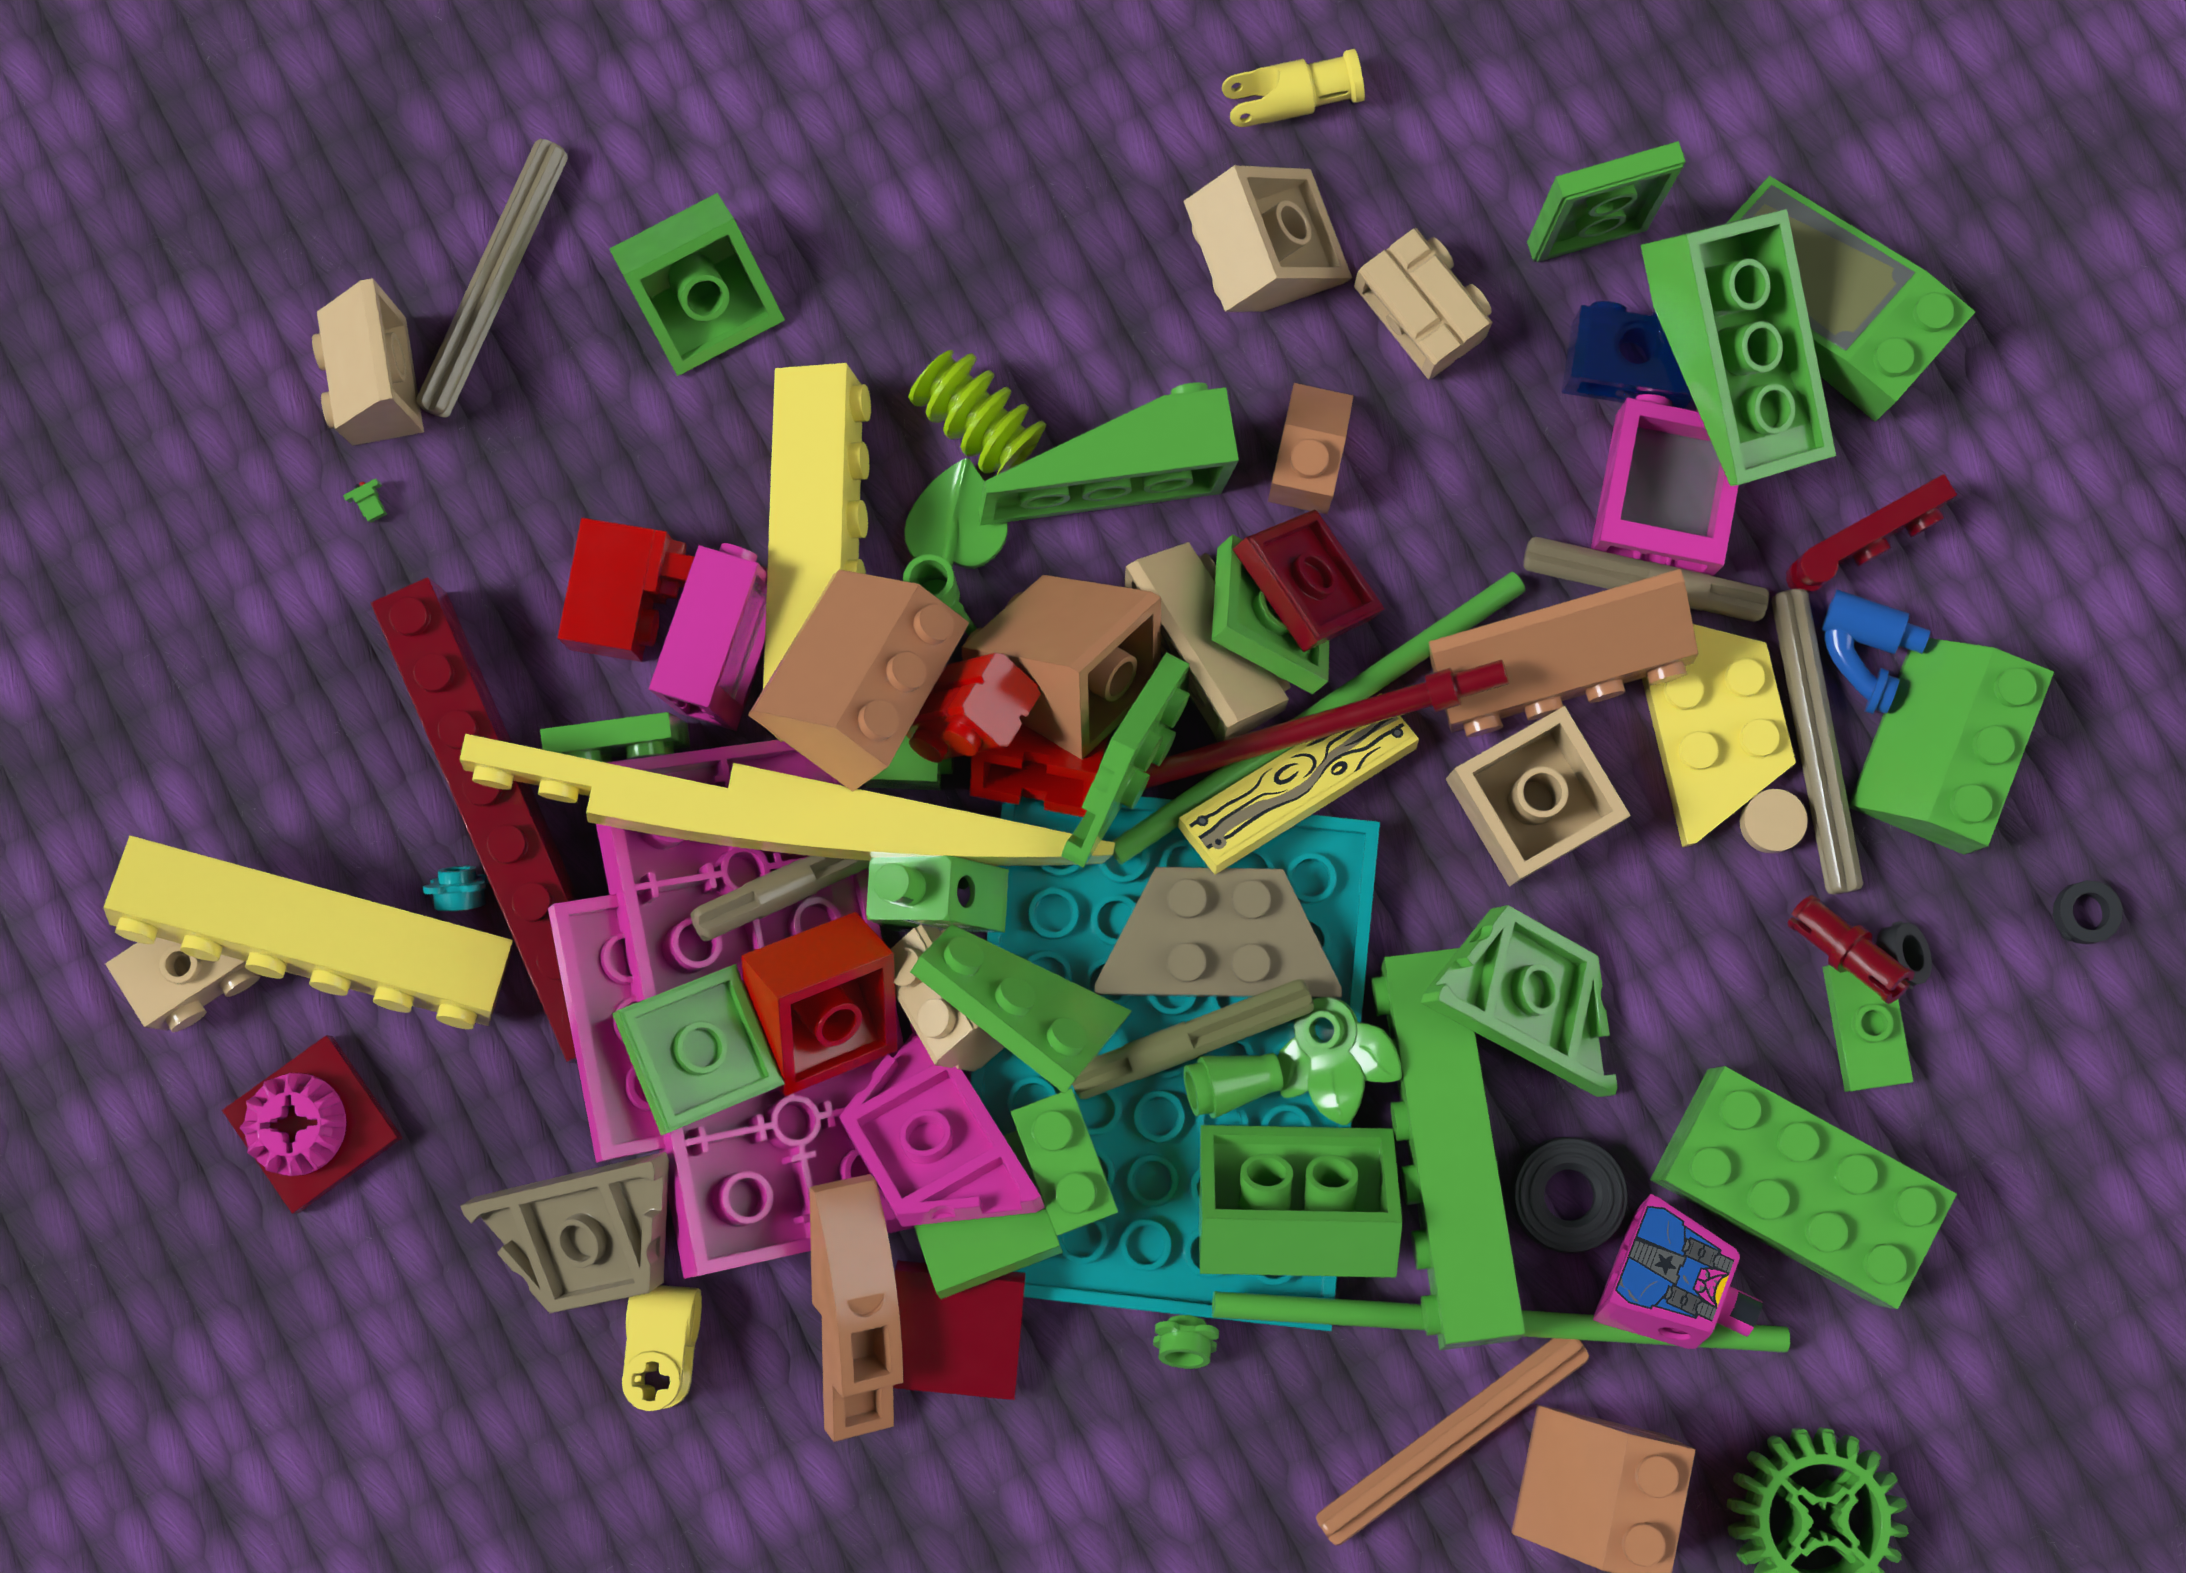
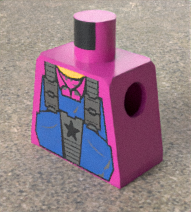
M1650 1194L1632 1215L1593 1320L1610 1327L1683 1348L1696 1349L1712 1334L1716 1323L1743 1336H1749L1759 1318L1763 1302L1730 1286L1740 1259L1737 1249L1662 1199Z

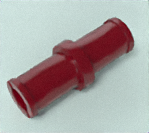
M1810 895L1803 899L1791 913L1794 917L1788 919L1789 928L1800 933L1827 954L1830 966L1840 973L1850 972L1877 993L1887 1004L1896 1001L1909 987L1910 983L1908 982L1914 978V972L1911 969L1904 967L1872 942V933L1861 925L1852 927L1823 905L1816 896Z

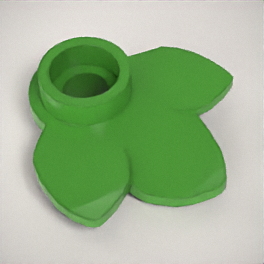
M1320 997L1313 999L1314 1009L1311 1013L1295 1019V1037L1279 1051L1277 1059L1283 1077V1089L1280 1093L1284 1098H1291L1309 1091L1312 1102L1320 1113L1340 1125H1348L1352 1122L1359 1109L1365 1090V1081L1385 1083L1400 1080L1402 1078L1401 1062L1391 1038L1383 1029L1371 1024L1358 1022L1355 1013L1344 1001L1334 997ZM1321 1017L1329 1019L1334 1026V1035L1328 1042L1321 1040L1315 1031L1316 1023Z

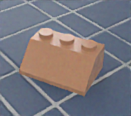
M839 569L833 574L748 716L853 792L889 766L969 622L920 584Z

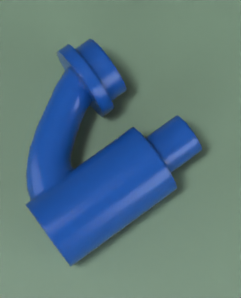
M1836 589L1821 629L1825 631V642L1828 652L1840 672L1867 699L1865 712L1873 714L1876 710L1887 714L1900 679L1888 675L1889 670L1880 668L1875 677L1857 654L1854 642L1891 654L1896 653L1898 646L1922 654L1931 630L1907 623L1910 613Z

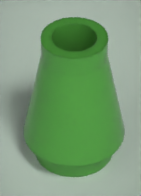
M1275 1053L1264 1055L1198 1056L1197 1063L1184 1066L1185 1089L1190 1107L1195 1116L1209 1114L1212 1119H1215L1268 1093L1283 1089L1282 1071Z

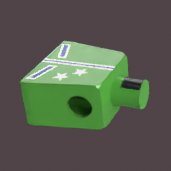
M946 855L871 858L869 862L866 908L867 920L894 931L910 932L921 924L936 927L940 931L946 930L953 924L967 932L1005 933L1009 870ZM970 886V898L967 905L963 907L957 897V888L965 890Z

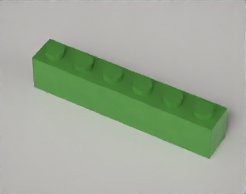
M1459 948L1384 957L1380 970L1381 977L1371 979L1375 1013L1377 1016L1387 1015L1390 1038L1398 1052L1402 1067V1078L1397 1080L1400 1102L1391 1103L1392 1125L1396 1141L1407 1140L1410 1165L1401 1166L1402 1188L1406 1205L1417 1204L1421 1229L1411 1231L1412 1252L1416 1269H1427L1431 1295L1421 1296L1422 1316L1427 1336H1438L1440 1351L1518 1341L1525 1335L1475 1032L1421 1004L1423 993Z

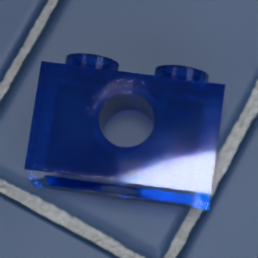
M1611 301L1593 302L1590 306L1581 305L1571 325L1561 393L1624 403L1627 398L1636 399L1638 395L1652 394L1670 399L1673 402L1672 407L1686 408L1692 396L1656 312H1653L1651 316L1627 312V308L1624 305ZM1623 343L1638 345L1645 352L1647 362L1641 364L1629 362L1622 356L1619 345Z

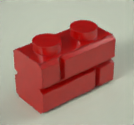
M992 653L948 664L942 670L906 734L910 739L909 745L919 756L934 763H940L944 759L964 755L974 756L976 753L1008 747L1022 725L1019 718L1028 716L1041 695L1038 689L1039 686L1003 653Z

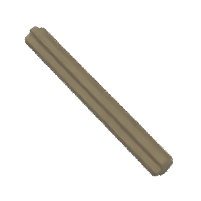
M541 138L535 141L416 398L417 404L430 414L443 418L451 414L568 160L564 149L554 142Z
M1804 589L1786 590L1777 593L1771 602L1825 889L1829 894L1854 892L1862 888L1863 880L1809 596Z

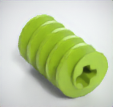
M947 350L940 354L928 365L912 386L908 395L910 402L920 407L927 405L926 415L932 423L945 421L943 427L945 436L951 440L962 438L960 448L966 456L973 457L980 454L978 466L983 473L990 474L998 471V475L1024 462L1035 449L1046 428V424L1041 420L1025 429L1021 424L1029 407L1024 403L1008 412L1004 408L1011 395V390L1008 387H1004L990 395L987 389L994 378V373L991 370H986L973 378L970 372L977 361V357L973 353L967 354L958 361L952 358L953 350Z

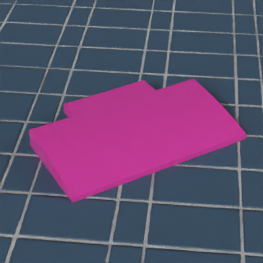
M779 740L608 762L609 764L725 788L729 786L733 763L844 786L787 743L780 742ZM596 824L610 895L555 903L548 908L596 1163L659 1151L660 1153L666 1151L669 1159L668 1199L684 1279L811 1251L809 1187L871 1174L844 1129L839 1116L855 1095L869 1086L872 1080V1073L885 1056L786 1097L778 1087L661 1136L612 1013L736 964L743 980L741 955L853 912H857L882 940L880 926L868 921L866 915L868 869H864L817 891L816 894L766 917L757 918L712 940L703 941L696 932L691 920V912L694 909L736 890L756 878L796 860L807 858L809 855L696 842ZM896 1008L897 1049L899 1051L904 1042ZM895 1051L888 1055L894 1058L898 1051ZM878 1187L887 1233L915 1228L914 1226L902 1227Z

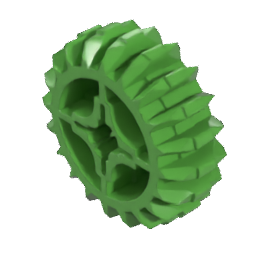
M1800 1427L1793 1428L1790 1436L1791 1450L1782 1438L1773 1435L1767 1439L1768 1448L1773 1458L1768 1460L1756 1451H1751L1747 1456L1749 1463L1758 1470L1754 1478L1739 1472L1734 1475L1733 1481L1748 1491L1746 1499L1729 1498L1727 1500V1508L1736 1513L1744 1514L1745 1520L1734 1522L1728 1526V1532L1735 1539H1751L1739 1549L1737 1557L1745 1565L1759 1562L1754 1573H1885L1877 1566L1882 1557L1895 1563L1902 1560L1901 1553L1888 1546L1890 1536L1901 1538L1909 1534L1907 1526L1891 1520V1514L1899 1513L1906 1509V1501L1899 1496H1885V1493L1897 1483V1477L1890 1471L1875 1473L1879 1467L1881 1456L1876 1451L1870 1449L1858 1455L1859 1439L1846 1434L1836 1444L1834 1431L1825 1427H1819L1812 1443L1807 1430ZM1818 1464L1835 1465L1842 1470L1834 1481L1826 1479L1816 1489L1806 1490L1789 1477L1802 1468ZM1857 1491L1863 1505V1526L1859 1539L1850 1530L1848 1522L1849 1513L1858 1501L1855 1496ZM1774 1495L1782 1501L1786 1510L1785 1523L1777 1532L1780 1540L1776 1545L1773 1542L1769 1525L1770 1507ZM1798 1498L1822 1508L1820 1514L1826 1521L1825 1525L1835 1536L1812 1527L1814 1521L1808 1514L1809 1510ZM1825 1545L1838 1551L1844 1557L1839 1562L1821 1569L1809 1570L1791 1566L1800 1554L1807 1557L1813 1550Z

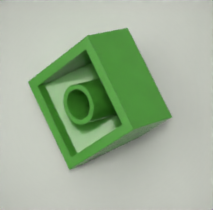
M718 193L609 248L677 376L785 321L733 216Z

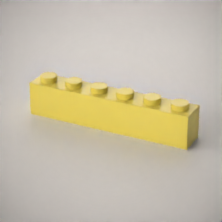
M847 363L775 368L763 689L833 574L839 569L866 574L863 561L858 559L859 538H865L868 531L866 506L864 501L860 500L861 480L867 479L869 475V454L866 444L862 442V422H868L870 419L871 400L868 387L859 382ZM774 735L780 742H784L779 737Z
M131 835L128 838L103 907L109 925L116 926L115 933L128 940L143 944H154L157 937L182 944L180 948L182 952L198 959L215 962L219 961L221 955L246 961L245 968L249 971L265 977L281 979L284 977L285 972L310 978L309 985L325 993L345 996L349 989L374 995L373 1002L383 1008L404 1013L410 1012L412 1006L437 1012L436 1019L438 1021L461 1029H473L475 1023L489 1026L509 962L513 940Z

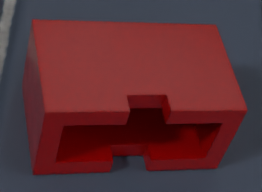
M1022 724L1008 747L980 752L972 756L970 796L1016 805L1020 804L1022 797L1044 801V810L1084 817L1087 810L1081 807L1097 775L1101 761L1111 741L1112 732L1087 756L1080 759Z

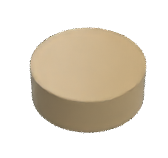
M1769 789L1755 795L1744 805L1740 815V829L1743 837L1753 848L1764 853H1780L1792 848L1803 838L1807 829V813L1803 804L1795 795L1781 789Z

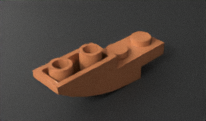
M871 1174L809 1187L812 1304L822 1315L824 1430L833 1442L894 1427L893 1385L903 1383L902 1341L895 1274L876 1179Z

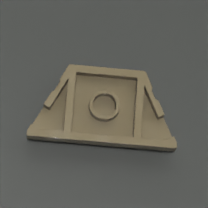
M1155 867L1095 983L1096 994L1121 996L1249 998L1293 980L1303 979L1308 986L1312 999L1320 997L1340 999L1342 997V988L1284 870L1225 868L1214 875L1210 868Z
M666 1151L475 1196L460 1206L463 1215L470 1223L482 1218L503 1242L504 1246L501 1247L497 1254L513 1272L518 1273L525 1279L529 1286V1291L549 1313L650 1293L664 1281L669 1159Z

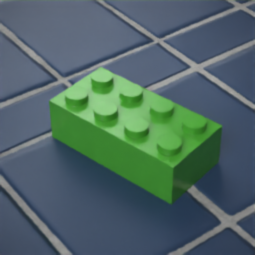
M1726 1066L1707 1070L1650 1178L1656 1184L1870 1303L1892 1309H1898L1957 1195L1955 1192Z

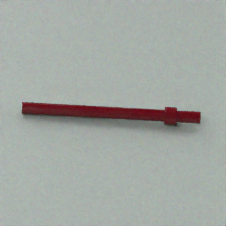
M1498 660L1457 673H1453L1451 668L1425 675L1426 682L1167 756L1160 766L1151 763L1149 768L1144 771L1150 775L1145 789L1433 706L1434 710L1438 712L1459 706L1463 697L1508 685L1509 678L1503 660Z

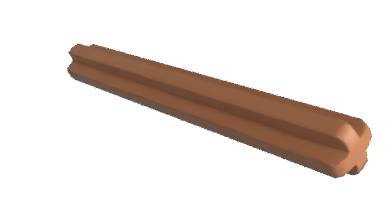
M1552 1338L1320 1510L1316 1515V1520L1330 1542L1335 1546L1345 1543L1587 1363L1589 1355L1582 1342L1578 1339Z

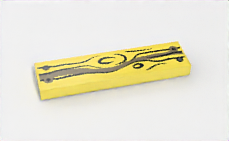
M1397 716L1296 745L1179 817L1178 828L1214 875L1414 751L1417 748L1419 738L1401 716Z

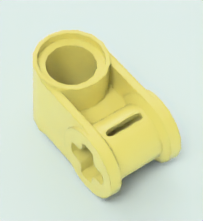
M659 1285L650 1293L629 1297L626 1312L627 1341L622 1388L627 1400L636 1408L645 1411L671 1408L682 1402L688 1394L692 1382L695 1343L701 1321L702 1296L699 1288ZM659 1365V1373L670 1377L669 1388L658 1390L656 1393L655 1387L645 1385L644 1378L646 1373L656 1371Z

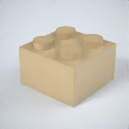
M1565 706L1454 768L1446 778V781L1509 887L1617 826L1631 816Z

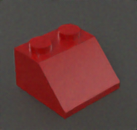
M857 912L741 955L743 982L784 1081V1085L778 1088L785 1097L898 1051L895 984L893 983L895 981L894 953Z

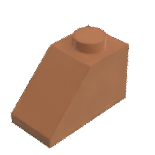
M1294 383L1268 502L1308 511L1315 509L1318 513L1328 514L1345 445L1353 395Z

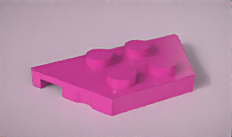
M910 1024L913 1033L894 1058L888 1054L872 1073V1080L869 1086L863 1091L858 1092L839 1116L844 1129L871 1175L876 1179L879 1189L900 1225L904 1227L1036 1213L1045 1208L1041 1195L964 1072L957 1069L956 1066L953 1068L935 1066L913 1025Z

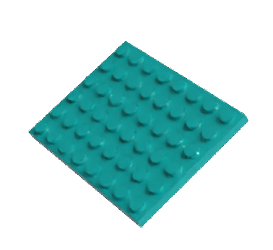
M1141 796L1133 809L1123 805L1102 840L1111 842L1172 800ZM1022 797L1019 805L1006 802L1002 804L1001 819L1071 834L1074 833L1083 818L1044 810V801ZM1310 815L1227 868L1284 870L1342 988L1340 1000L1350 1006L1357 1017V1021L1361 1022L1380 822ZM1178 827L1122 865L1117 862L1114 856H1111L1103 864H1086L1084 868L1079 865L997 866L1009 870L1005 933L988 932L987 941L1095 993V983L1155 867H1209ZM1100 995L1132 1012L1097 1056L1120 1048L1126 1043L1183 1021L1187 1022L1248 997ZM1321 1017L1317 1021L1315 1026L1317 1036L1323 1041L1328 1042L1334 1035V1026L1329 1019ZM1295 1019L1199 1056L1264 1055L1275 1053L1278 1057L1279 1051L1295 1037ZM1005 1047L982 1068L977 1069L971 1074L972 1087L1002 1135L1017 1130L1011 1111L1061 1092ZM1198 1058L1141 1080H1134L1088 1099H1080L1073 1085H1071L1069 1089L1072 1088L1118 1213L1058 1235L1063 1253L1013 1271L1026 1273L1024 1297L1213 1318L1212 1298L1214 1291L1335 1299L1337 1276L1200 1274L1201 1125L1351 1128V1122L1348 1125H1340L1324 1116L1312 1102L1309 1091L1291 1098L1282 1097L1280 1091L1268 1093L1215 1119H1212L1209 1114L1195 1116L1190 1107L1185 1089L1184 1066L1197 1063ZM1215 1318L1332 1331V1325Z

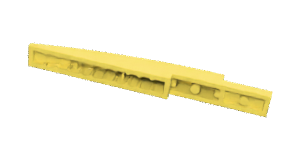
M465 734L460 755L463 769L474 772L472 781L498 789H511L513 781L539 786L538 795L568 803H576L578 794L590 796L586 811L588 822L659 836L762 851L867 861L876 857L946 855L993 866L1077 865L1061 856L1067 840L1072 835L1071 833L856 789L852 792L846 786L733 763L729 786L725 788ZM1101 840L1087 864H1103L1113 856L1115 843Z

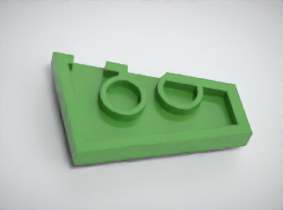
M953 924L925 950L910 971V973L1064 1094L1132 1012L1111 1000Z

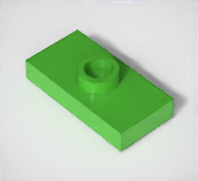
M1830 965L1822 967L1845 1092L1913 1082L1898 999L1891 1004H1887L1877 993L1850 972L1840 973Z

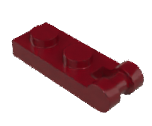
M1945 474L1809 548L1789 566L1786 572L1788 587L1791 590L1804 589L1808 595L1813 594L1836 575L1838 565L1853 558L1857 566L1860 567L1891 549L1892 547L1887 538L1906 528L1910 537H1914L1943 520L1944 516L1940 508L1957 496Z

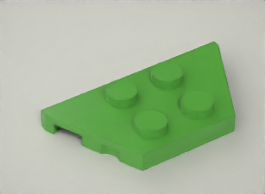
M1167 652L1111 738L1097 775L1081 807L1087 810L1074 833L1067 840L1061 854L1062 857L1084 868L1121 807L1124 805L1133 809L1136 806L1150 777L1144 771L1149 768L1151 763L1160 766L1174 741L1176 732L1170 729L1175 726L1190 695L1188 693L1189 663Z
M1509 905L1490 909L1423 993L1421 1004L1596 1097L1616 1095V1074L1604 1075L1599 1037L1610 1036L1607 1013L1601 1001L1602 979L1598 956Z

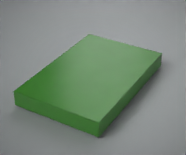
M1679 141L1556 176L1527 240L1533 261L1541 262L1647 231L1686 162Z

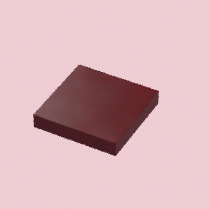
M1315 509L1250 535L1233 548V551L1303 652L1371 621L1384 610L1380 600Z
M329 1035L324 1036L222 1110L248 1148L245 1134L240 1129V1126L245 1121L246 1101L258 1092L263 1086L264 1081L288 1073H302L320 1078L336 1091L344 1106L346 1130L339 1150L327 1164L305 1175L288 1176L266 1171L265 1167L256 1160L292 1214L303 1211L403 1138L334 1037ZM292 1105L289 1107L288 1116L284 1119H277V1123H270V1129H277L279 1132L288 1133L290 1143L296 1142L295 1136L297 1131L307 1129V1126L317 1125V1120H307V1117L297 1116L295 1106Z
M897 1260L895 1281L900 1315L903 1383L893 1385V1388L1015 1400L1026 1273L1011 1272L940 1299L935 1291L926 1263Z

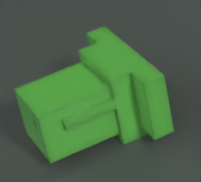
M376 478L367 483L360 482L356 484L354 490L343 495L347 502L355 501L363 516L370 523L387 515L376 490L382 484Z

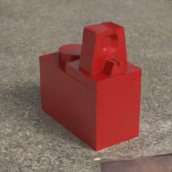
M581 518L557 639L571 651L642 662L645 646L652 647L654 645L659 628V611L652 609L653 603L666 605L667 598L677 599L679 587L684 588L694 560V556L685 555L686 543L673 540L667 531Z

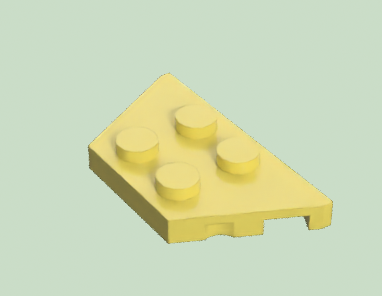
M1693 624L1698 655L1693 664L1685 666L1687 675L1658 685H1650L1648 677L1642 678L1682 847L1692 846L1796 763L1766 642Z

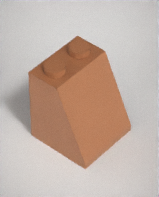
M1042 575L1024 592L1015 594L1005 609L986 626L978 628L970 634L962 646L963 661L992 653H1003L1039 686L1038 689L1041 693L1028 716L1019 718L1021 723L1078 758L1083 759L1124 720L1161 662V597L1151 591Z
M1537 1405L1511 1533L1611 1573H1672L1696 1449L1663 1433Z

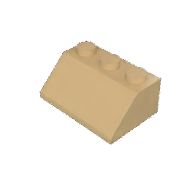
M1187 542L1137 559L1127 565L1125 587L1151 591L1161 597V653L1164 656L1167 652L1189 663V697L1215 739L1219 742L1246 734L1284 711L1289 700L1285 691L1290 689L1291 686L1288 681L1279 678L1274 673L1212 641L1216 564L1207 553L1198 557L1191 544Z

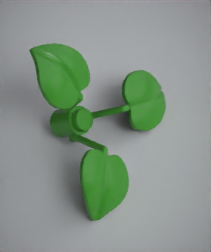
M965 458L940 474L924 490L909 512L904 533L906 545L914 559L906 567L903 581L920 584L967 620L969 624L965 632L970 636L977 627L959 602L960 592L952 569L953 563L966 569H975L989 563L1002 550L1006 542L1008 522L980 526L978 512L985 481L978 473L974 464Z

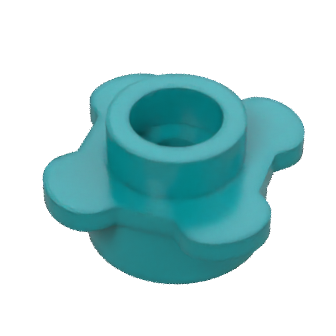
M452 866L439 869L438 878L430 880L431 884L423 886L424 894H433L434 908L436 910H467L486 904L485 889H487L486 884H490L487 875H477L476 866Z

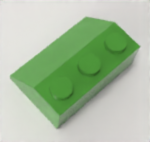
M1934 638L1928 639L1922 654L1908 649L1898 675L1900 680L1889 711L1887 714H1883L1848 804L1849 808L1963 855L1987 847L2054 671L1997 648Z
M1201 1125L1199 1187L1200 1274L1396 1278L1402 1214L1393 1129Z

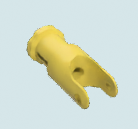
M1355 49L1344 51L1342 57L1307 64L1304 59H1299L1235 74L1228 77L1222 84L1223 94L1230 99H1239L1253 95L1264 96L1262 99L1238 104L1232 109L1230 120L1238 127L1271 123L1312 114L1316 106L1351 99L1353 103L1365 100L1361 66ZM1241 83L1239 87L1232 88L1233 84ZM1243 114H1250L1247 118H1240Z

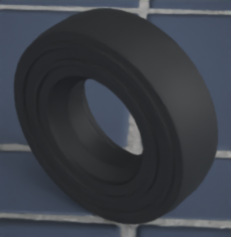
M1555 1138L1535 1146L1521 1159L1511 1181V1206L1518 1224L1533 1241L1557 1252L1581 1253L1602 1245L1619 1228L1627 1207V1186L1619 1165L1602 1147L1581 1138ZM1565 1169L1575 1170L1583 1174L1590 1182L1593 1190V1201L1590 1209L1582 1217L1570 1221L1562 1220L1553 1215L1544 1199V1190L1548 1180L1555 1173Z

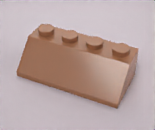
M1681 569L1429 641L1433 672L1451 668L1453 673H1457L1498 660H1503L1509 678L1508 685L1461 698V705L1445 709L1451 733L1465 729L1467 737H1476L1499 730L1503 727L1501 718L1522 712L1526 713L1528 720L1544 718L1562 708V701L1585 694L1589 703L1619 696L1626 692L1624 683L1648 677L1650 685L1663 684L1687 675L1685 666L1693 664L1698 655L1689 601Z

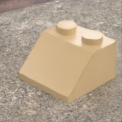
M1234 165L1184 200L1192 223L1193 235L1202 249L1213 279L1214 291L1221 300L1225 312H1263L1344 284L1352 279L1311 169Z
M373 278L360 280L317 311L320 333L313 334L312 336L315 359L320 370H326L329 391L323 392L321 395L326 423L330 429L335 428L352 446L424 432L421 409L416 399L418 391L406 317Z

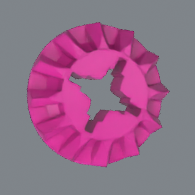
M288 1073L264 1081L263 1086L258 1092L246 1101L245 1121L240 1126V1129L245 1134L248 1145L247 1153L256 1158L265 1167L266 1171L288 1176L305 1175L314 1172L334 1157L343 1142L346 1130L344 1106L336 1091L320 1078L302 1073ZM294 1105L297 1116L307 1117V1120H317V1125L307 1126V1129L297 1131L295 1136L296 1142L290 1143L288 1133L279 1132L277 1129H270V1123H277V1119L286 1118L289 1113V1107Z

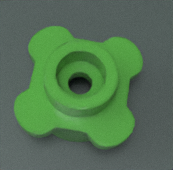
M1173 1316L1168 1321L1159 1322L1155 1325V1333L1158 1336L1154 1337L1153 1345L1159 1349V1360L1166 1365L1185 1369L1201 1368L1210 1363L1211 1353L1216 1351L1217 1343L1212 1340L1219 1338V1330L1216 1327L1206 1325L1203 1319L1195 1316Z

